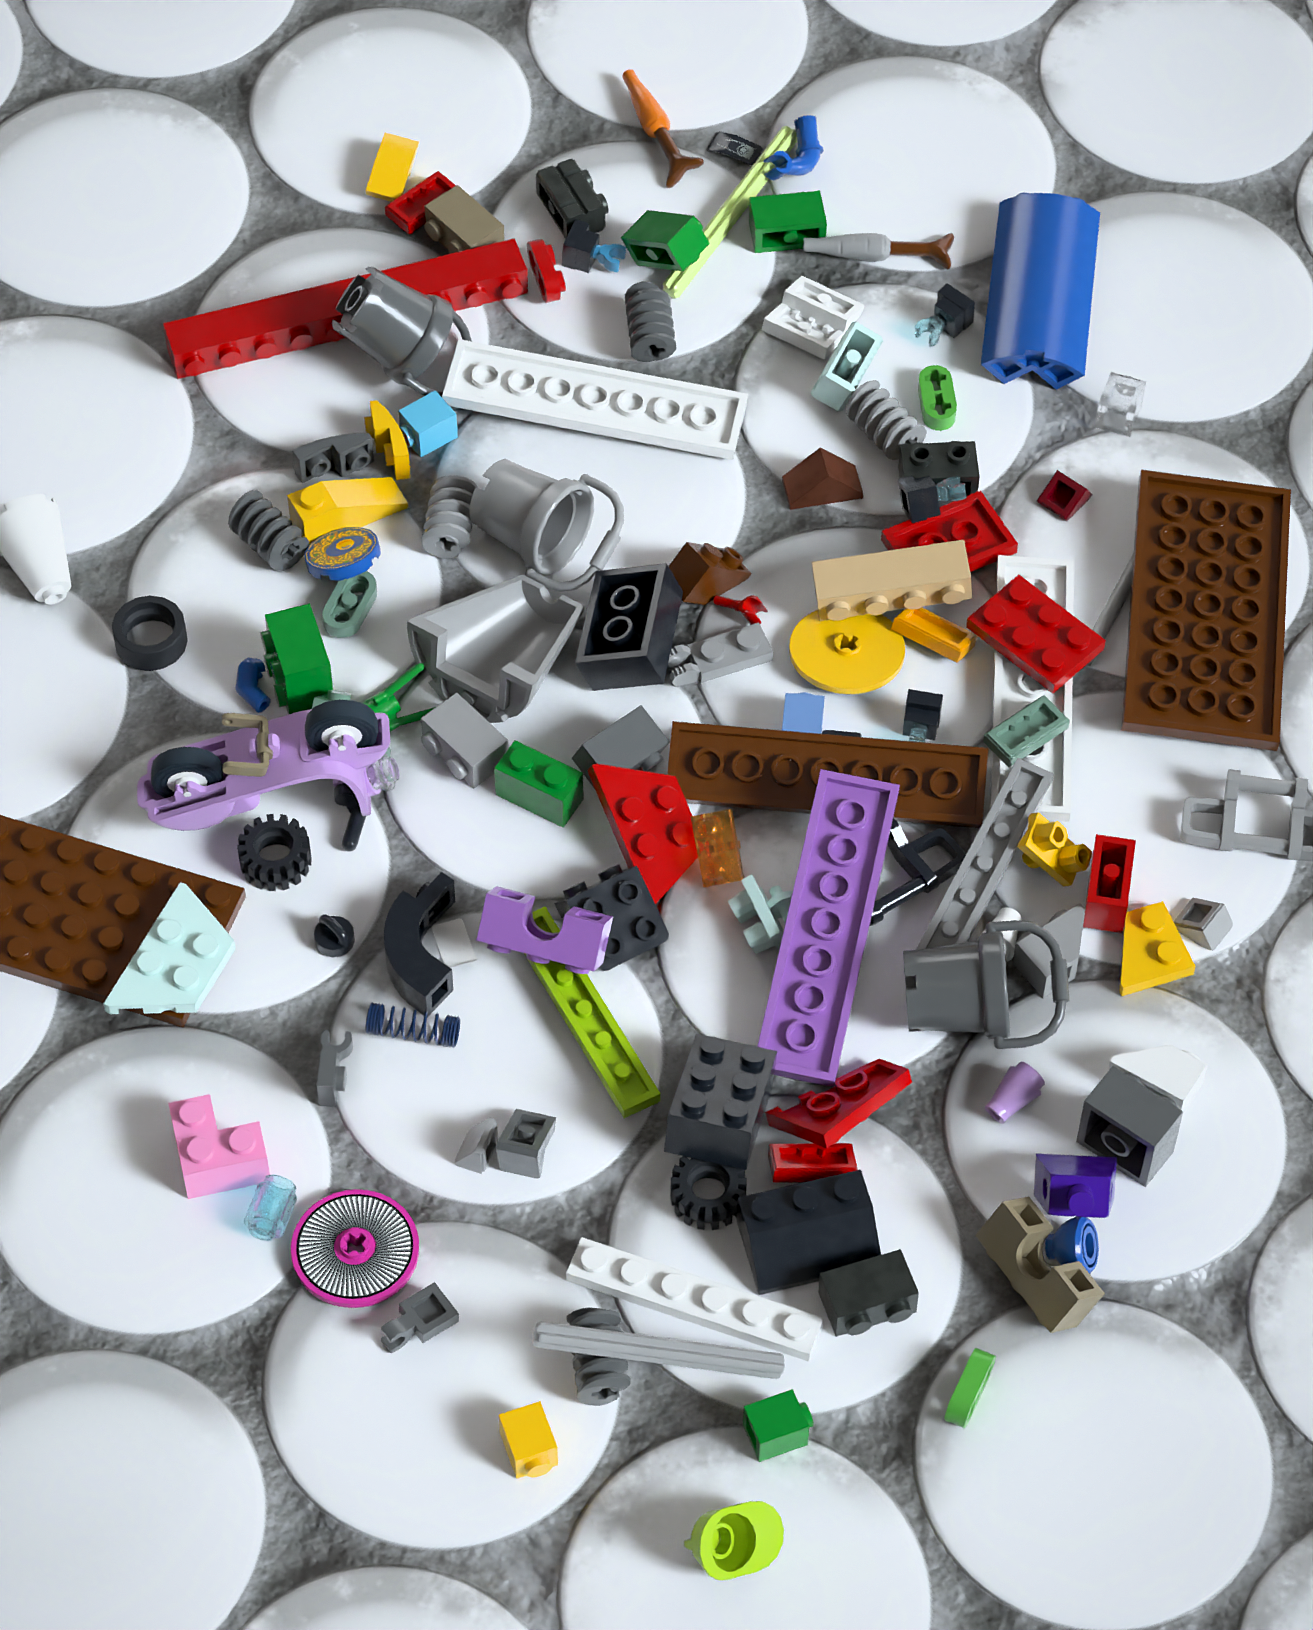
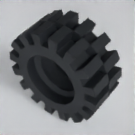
M266 814V822H262L259 816L253 819L254 828L247 824L243 828L244 835L240 834L238 837L239 845H237L242 874L245 873V878L249 883L255 880L256 888L261 890L265 883L268 884L269 891H276L277 884H281L283 890L290 889L289 881L292 880L295 885L301 882V875L306 877L309 872L308 865L311 866L312 857L307 830L304 826L300 827L299 821L295 818L288 823L287 815L280 814L279 820H274V814ZM275 844L284 845L290 849L286 857L275 861L265 860L259 855L262 849Z
M682 1156L679 1159V1166L675 1165L672 1170L670 1188L671 1205H675V1213L678 1218L684 1214V1223L689 1226L696 1220L697 1229L700 1230L705 1229V1223H711L712 1230L719 1229V1221H723L725 1226L732 1224L733 1215L737 1218L738 1197L746 1196L747 1178H745V1170L694 1158L688 1159V1157ZM713 1178L722 1182L725 1191L719 1198L708 1200L697 1197L693 1193L692 1186L697 1180Z

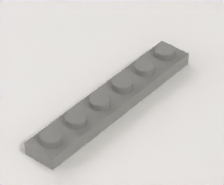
M1017 758L916 950L969 941L1018 848L1019 841L1028 828L1029 815L1036 813L1053 781L1054 773L1021 758Z

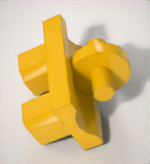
M1039 812L1031 813L1028 817V829L1017 846L1023 852V862L1030 868L1041 867L1063 887L1071 886L1076 873L1087 870L1092 857V851L1085 844L1075 845L1067 838V829L1058 821L1049 822Z

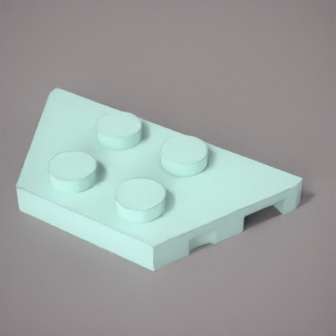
M179 883L105 1000V1012L119 1014V1009L143 1008L144 1014L161 1013L167 1010L175 1011L176 1013L198 1011L236 948L234 939L185 883Z

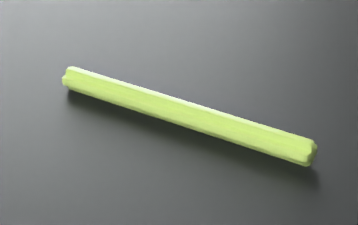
M784 126L779 130L704 228L703 232L710 244L702 251L699 259L692 265H689L683 272L672 270L665 279L663 291L667 292L673 299L680 297L749 206V197H756L769 180L765 174L775 168V165L771 162L763 161L776 151H784L788 154L797 143L795 129Z

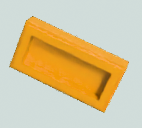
M924 608L915 610L904 609L894 618L891 630L956 663L975 647L978 637L974 633Z

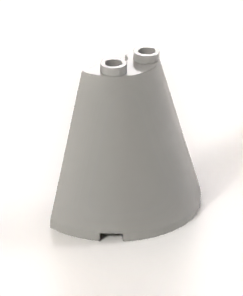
M521 575L412 617L407 621L409 644L416 663L424 664L433 678L428 683L444 701L457 692L489 723L504 722L508 718L518 716L531 703L582 616L585 605L565 595L560 596L558 600H554L543 584L525 575Z

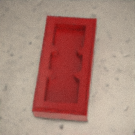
M437 171L386 205L385 215L409 235L425 224V205L457 185Z
M814 1143L769 1144L768 1159L773 1182H808L858 1170L852 1143H835L828 1148Z

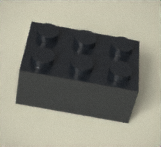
M667 563L596 571L575 660L576 666L592 691L664 684L683 596V590Z
M696 1034L668 1114L664 1152L747 1170L772 1091L777 1051Z

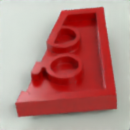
M878 1058L836 1078V1086L825 1092L816 1094L811 1090L798 1096L799 1104L782 1111L777 1106L766 1111L765 1115L768 1125L828 1148L912 1083L908 1068Z

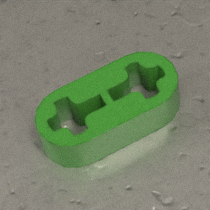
M940 365L927 366L920 372L918 383L922 418L925 425L933 430H947L954 425L957 410L952 376L945 367ZM931 381H937V385L940 386V389L934 391L933 383ZM935 405H941L943 415L938 414L937 410H935Z
M979 1348L973 1350L948 1404L944 1417L945 1421L964 1429L966 1428L993 1370L996 1360L995 1355Z

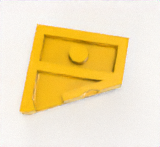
M1163 901L1126 913L1123 930L1121 980L1119 985L1121 997L1194 975L1195 964Z

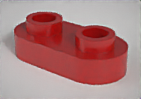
M543 239L527 242L530 267L543 301L549 303L560 300L561 292L566 291L562 271H556L554 268L556 262L551 244L545 245Z

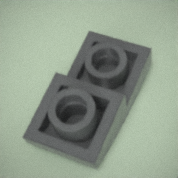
M352 433L327 437L292 450L295 475L302 483L314 477H320L333 468L338 471L341 477H344L354 471L362 470L368 464L374 462L373 442L369 433Z

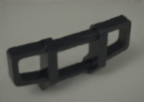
M893 818L887 845L894 859L912 880L875 901L870 926H874L882 921L884 914L923 891L925 893L933 891L941 883L957 873L966 856V852L945 829L938 828L908 843L900 824ZM940 845L950 854L953 860L933 872L918 854L933 846Z

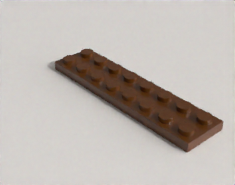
M672 721L667 775L676 776L687 803L811 814L818 779L822 769L900 785L893 817L896 821L981 828L983 824L988 748Z

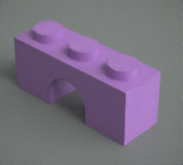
M498 886L486 893L476 941L488 943V949L499 953H511V950L527 954L526 958L537 963L548 964L550 960L566 964L565 969L579 974H588L589 971L594 972L603 964L613 919L612 916L573 907L564 915L561 931L549 933L540 929L534 922L532 908L535 896Z

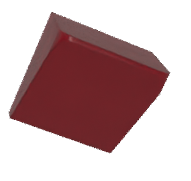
M1057 470L1036 501L1068 521L1090 499L1092 493Z

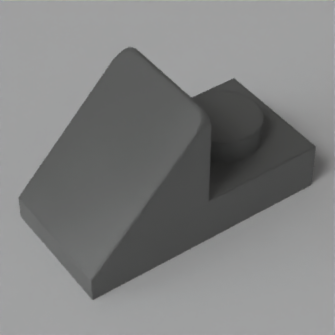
M516 1109L497 1141L496 1151L500 1170L539 1179L542 1174L545 1149L554 1134L557 1117Z

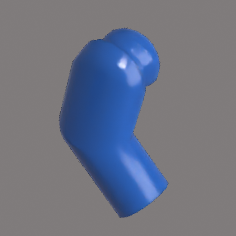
M248 657L238 666L235 689L257 713H261L271 703V699L258 687V679L263 677L261 672L266 671L265 664L258 658Z

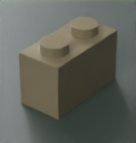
M459 185L425 205L426 222L424 226L427 234L432 240L439 241L445 246L450 254L505 241L504 225Z

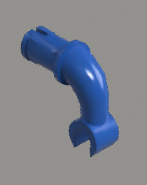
M806 115L799 117L798 120H794L798 148L795 150L797 157L791 159L786 152L776 151L763 161L771 162L775 165V168L765 174L767 178L778 180L784 175L801 176L813 171L820 159V155L823 153V146L818 141L817 119L815 116Z

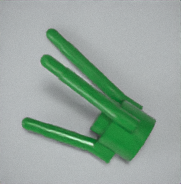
M422 663L415 664L383 691L362 702L370 707L374 713H385L388 716L390 732L402 725L420 721L423 716L434 709L430 708L398 718L396 716V713L401 711V707L393 694L424 669L425 666Z

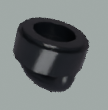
M327 914L321 915L319 923L314 929L315 946L320 953L328 957H341L347 954L353 948L355 942L352 924L344 917L329 916Z

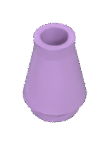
M1019 1062L1016 1067L1010 1066L993 1097L985 1106V1109L992 1118L1003 1124L1010 1116L1041 1095L1040 1089L1045 1085V1082L1041 1075L1025 1062Z

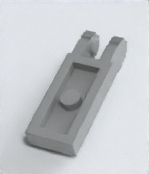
M756 623L687 644V646L682 644L674 646V648H671L667 668L670 669L675 666L678 668L671 670L672 672L668 677L674 687L698 681L703 683L773 661V650L760 623Z

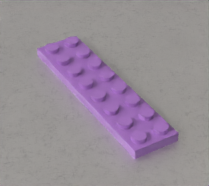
M822 769L820 771L758 1046L761 1048L777 1051L774 1075L830 1087L835 1086L900 785Z

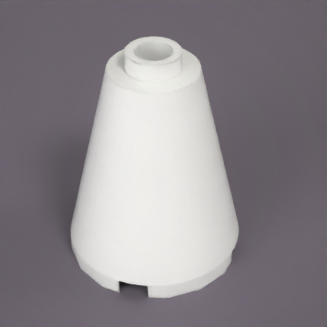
M32 494L5 503L6 511L0 514V553L37 601L45 602L46 604H55L62 601L71 589V580L60 510L56 499L52 497L51 501L46 499L45 494Z

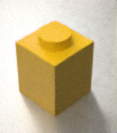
M541 1401L498 1414L500 1435L516 1479L524 1476L531 1478L539 1477L548 1473L552 1467L558 1465V1447Z

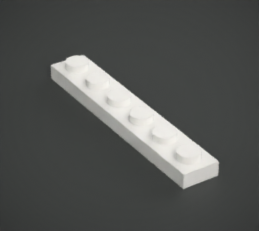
M583 1237L580 1239L566 1272V1281L808 1362L823 1327V1317Z

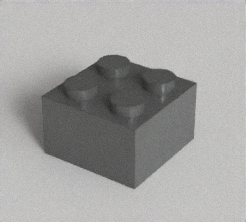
M1112 1066L1084 1100L1076 1142L1099 1157H1116V1168L1146 1187L1173 1154L1184 1111L1179 1109L1170 1098L1163 1095L1159 1096L1143 1086L1136 1076L1130 1073H1123Z

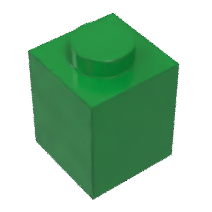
M793 1389L745 1405L743 1410V1427L759 1462L808 1445L809 1428L813 1427L812 1415L806 1402H798Z

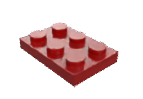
M981 490L941 506V515L915 523L907 520L881 532V541L888 551L964 540L970 572L996 562L998 555L1011 556L1016 554L1018 549L1017 541Z
M1019 574L967 618L966 628L1052 694L1102 652L1106 642L1104 638Z

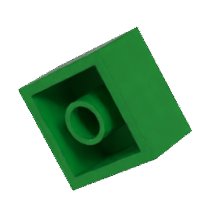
M309 603L265 614L266 631L260 632L265 655H263L268 676L274 678L275 685H273L278 707L286 706L288 715L312 709L314 697L327 695L328 690H333L331 664Z

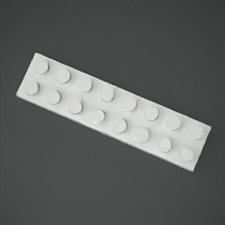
M458 339L442 395L445 402L452 407L734 460L748 397L747 393Z
M998 555L996 593L1019 574L1069 613L1074 614V560ZM994 649L992 729L1043 695L1070 720L1067 730L1023 758V760L1054 773L1053 781L1036 812H1039L1048 821L1069 822L1071 814L1073 677L1052 694ZM993 751L991 753L990 809L1013 767L1012 765L1008 768Z

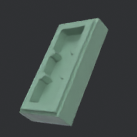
M1043 695L985 733L983 742L1009 768L1014 765L1017 758L1023 759L1067 730L1070 720Z

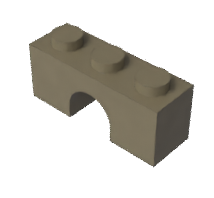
M1029 1196L1003 1201L975 1236L985 1247L987 1255L998 1264L1008 1277L1013 1289L1024 1298L1034 1311L1037 1320L1050 1333L1077 1327L1105 1293L1080 1261L1054 1266L1051 1270L1049 1269L1043 1257V1244L1054 1228Z

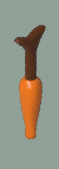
M628 69L622 74V78L628 87L634 109L643 130L649 137L657 139L669 160L666 187L672 188L681 180L686 171L699 168L704 164V160L699 157H688L680 154L679 149L668 132L671 124L667 114L639 80L635 71Z

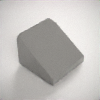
M1192 898L1174 920L1179 933L1211 951L1217 948L1233 927V921L1225 904L1198 898Z
M490 1117L467 1132L455 1159L456 1166L479 1174L485 1171L498 1141L496 1119Z

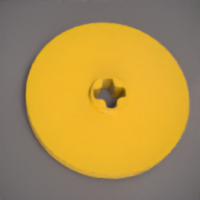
M818 610L801 619L793 629L790 637L789 654L796 671L812 685L833 693L860 694L883 687L896 677L904 663L905 642L901 634L891 630L893 622L882 614L851 616L839 621H820Z

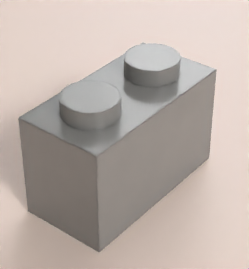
M457 692L421 718V741L426 750L434 756H440L447 763L450 772L457 779H464L472 788H476L494 774L495 766L509 749L508 739Z

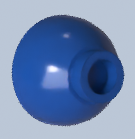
M1074 1217L1064 1222L1055 1234H1049L1045 1240L1047 1258L1049 1260H1057L1060 1265L1080 1261L1089 1274H1091L1097 1265L1099 1255L1098 1235L1094 1223L1088 1217Z

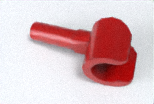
M716 595L713 600L715 605L741 612L750 625L761 624V620L756 613L761 611L768 612L760 599L755 595H750L742 601Z

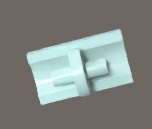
M751 874L741 880L745 890L729 899L728 903L740 923L757 914L759 915L761 921L743 931L750 947L756 954L775 945L780 950L784 930L778 919L783 918L786 924L793 891L783 892L780 886H774L769 890L772 898L768 900L764 890L758 886L754 876Z

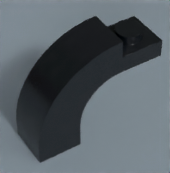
M443 872L432 882L428 881L423 884L417 892L416 898L403 890L393 902L384 927L386 964L391 982L399 995L410 1006L423 1015L427 1011V1018L454 990L452 969L431 955L422 944L426 932L456 902L454 880Z

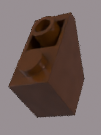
M686 542L668 566L683 590L682 601L702 605L714 600L716 595L720 596L746 581L752 574L742 564L744 559L736 550L728 546L725 548L714 547L709 543L697 544Z

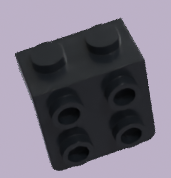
M620 864L612 866L598 873L599 882L587 887L585 881L569 887L562 891L565 898L554 903L561 918L573 907L613 917L603 964L597 968L599 971H608L666 942L669 938V932L637 866L623 870Z

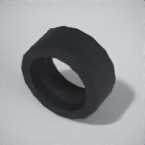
M151 595L137 597L125 603L116 612L112 622L116 653L125 664L134 669L144 671L164 669L175 663L185 652L188 639L183 613L174 602L164 597ZM147 621L164 622L171 626L173 630L166 640L150 646L137 645L127 639V634L133 627Z

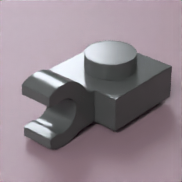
M324 1030L321 1035L322 1049L316 1085L319 1106L336 1107L338 1091H345L346 1066H340L339 1064L353 1050L351 1032L345 1031L344 1042L340 1045H332L330 1043L329 1030Z
M434 1282L399 1303V1312L402 1316L387 1322L381 1327V1331L385 1335L381 1338V1342L390 1353L402 1348L415 1334L424 1343L458 1323L459 1313Z

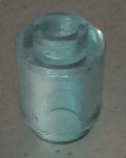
M267 1175L263 1182L258 1183L244 1218V1224L253 1237L263 1241H271L273 1238H280L284 1235L297 1202L295 1194L297 1187L291 1180L279 1175Z

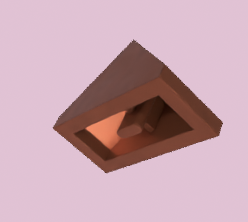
M821 447L782 476V483L790 510L863 499V490L856 466Z

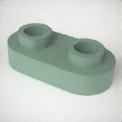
M365 571L355 577L338 581L322 611L323 625L330 635L346 638L354 635L360 629L377 598L376 579L370 572ZM361 592L363 594L355 595L354 593Z

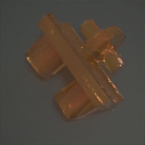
M732 809L691 816L703 887L732 883L744 879L739 851L741 843L737 840Z

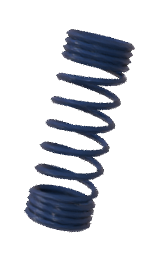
M373 1002L369 1005L365 1024L367 1034H376L377 1036L380 1034L383 1037L390 1029L392 1038H396L401 1030L403 1040L408 1039L412 1032L415 1042L420 1040L423 1034L426 1044L432 1040L433 1036L437 1046L442 1044L443 1047L449 1046L454 1048L457 1044L461 1022L459 1016H450L449 1014L446 1016L442 1036L438 1042L437 1024L439 1014L437 1012L431 1035L427 1041V1011L424 1013L422 1027L416 1039V1009L413 1011L412 1022L405 1037V1007L402 1009L400 1024L394 1035V1005L391 1007L389 1022L384 1033L382 1032L385 1006L383 1003L374 1004Z

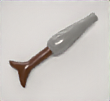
M951 232L931 242L890 241L886 235L879 233H855L824 238H804L803 252H818L870 262L884 261L890 255L926 256L934 259L945 269L949 270L951 259L947 252L952 246L954 235Z

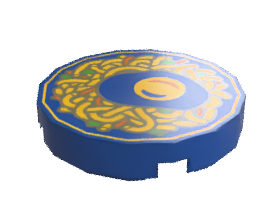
M347 527L318 537L308 546L304 556L308 572L313 577L321 579V575L329 576L330 580L340 581L367 571L373 565L372 559L380 557L381 550L377 535L371 530L361 527Z

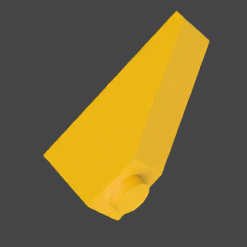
M392 477L320 481L287 495L292 525H296L301 529V537H306L309 540L308 546L318 537L331 531L347 527H363L409 508L407 500Z

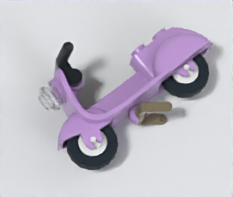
M340 699L327 701L315 706L313 709L296 712L269 721L261 715L225 713L222 715L223 725L246 728L187 746L169 749L153 756L148 761L147 774L138 781L137 802L140 807L148 811L149 820L159 826L180 831L201 830L217 825L227 817L253 810L259 804L260 794L307 781L333 779V785L335 786L334 801L338 805L346 806L350 812L342 840V847L345 851L351 852L358 845L366 816L371 814V796L379 794L381 789L385 791L393 790L396 780H399L400 777L395 759L388 757L386 754L390 745L389 718L385 713H374L370 707L363 703Z

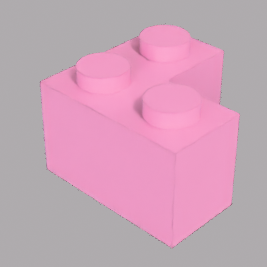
M210 1094L168 1103L188 1199L271 1182L259 1121L217 1130Z

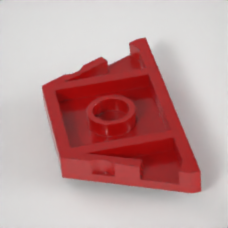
M594 764L587 771L627 867H638L656 904L706 849L676 776Z

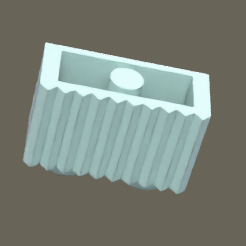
M852 321L813 387L811 395L836 411H843L883 343L882 336L858 322Z

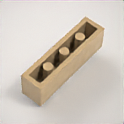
M964 540L812 562L813 581L820 621H839L851 616L865 614L880 615L886 611L906 608L915 610L927 605L941 603L956 604L962 600L972 599L971 574Z

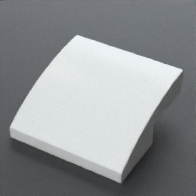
M801 276L784 291L782 303L764 318L762 331L825 360L836 349L851 322L857 321L864 305Z

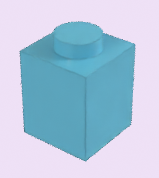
M436 390L398 410L399 428L404 436L407 447L411 446L420 457L458 437L456 413Z

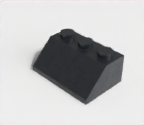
M861 1169L738 1197L736 1221L759 1295L819 1282L820 1273L881 1255L873 1205Z

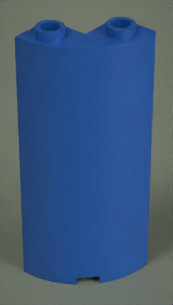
M1022 192L999 202L981 365L1004 384L1032 370L1056 390L1085 376L1100 212L1080 198H1072L1054 193Z

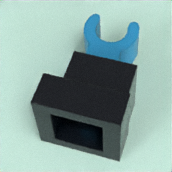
M576 219L563 243L562 266L589 273L597 259L607 270L619 272L620 261L613 257L624 260L626 247L621 244L599 245L600 234L589 231V223Z

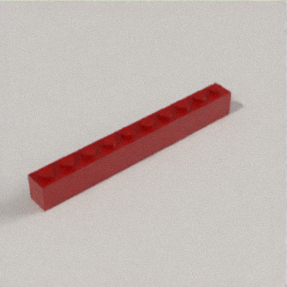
M515 238L381 270L387 276L424 295H437L449 301L454 311L479 307L484 304L528 294L527 267ZM371 274L361 275V277L367 279ZM355 277L163 323L166 346L177 379L197 376L202 373L234 367L238 364L267 359L275 355L345 339L346 337L333 330L332 320L334 319L341 324L343 314L335 309L344 291Z

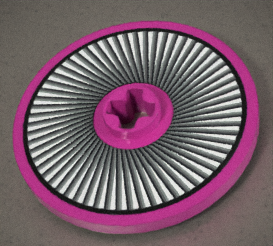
M369 1190L340 1191L326 1196L313 1204L300 1218L291 1241L293 1267L302 1285L318 1299L346 1308L371 1306L392 1297L411 1278L419 1258L418 1232L409 1213L392 1198ZM352 1243L358 1246L362 1243L363 1252L359 1254L353 1250L348 1253L347 1245Z

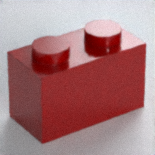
M1096 834L1085 902L1084 928L1123 933L1129 901L1136 840Z

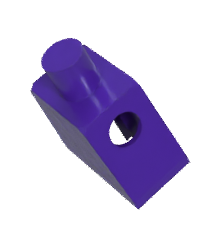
M1036 1153L1034 1197L1049 1215L1107 1218L1110 1215L1114 1201L1117 1158Z

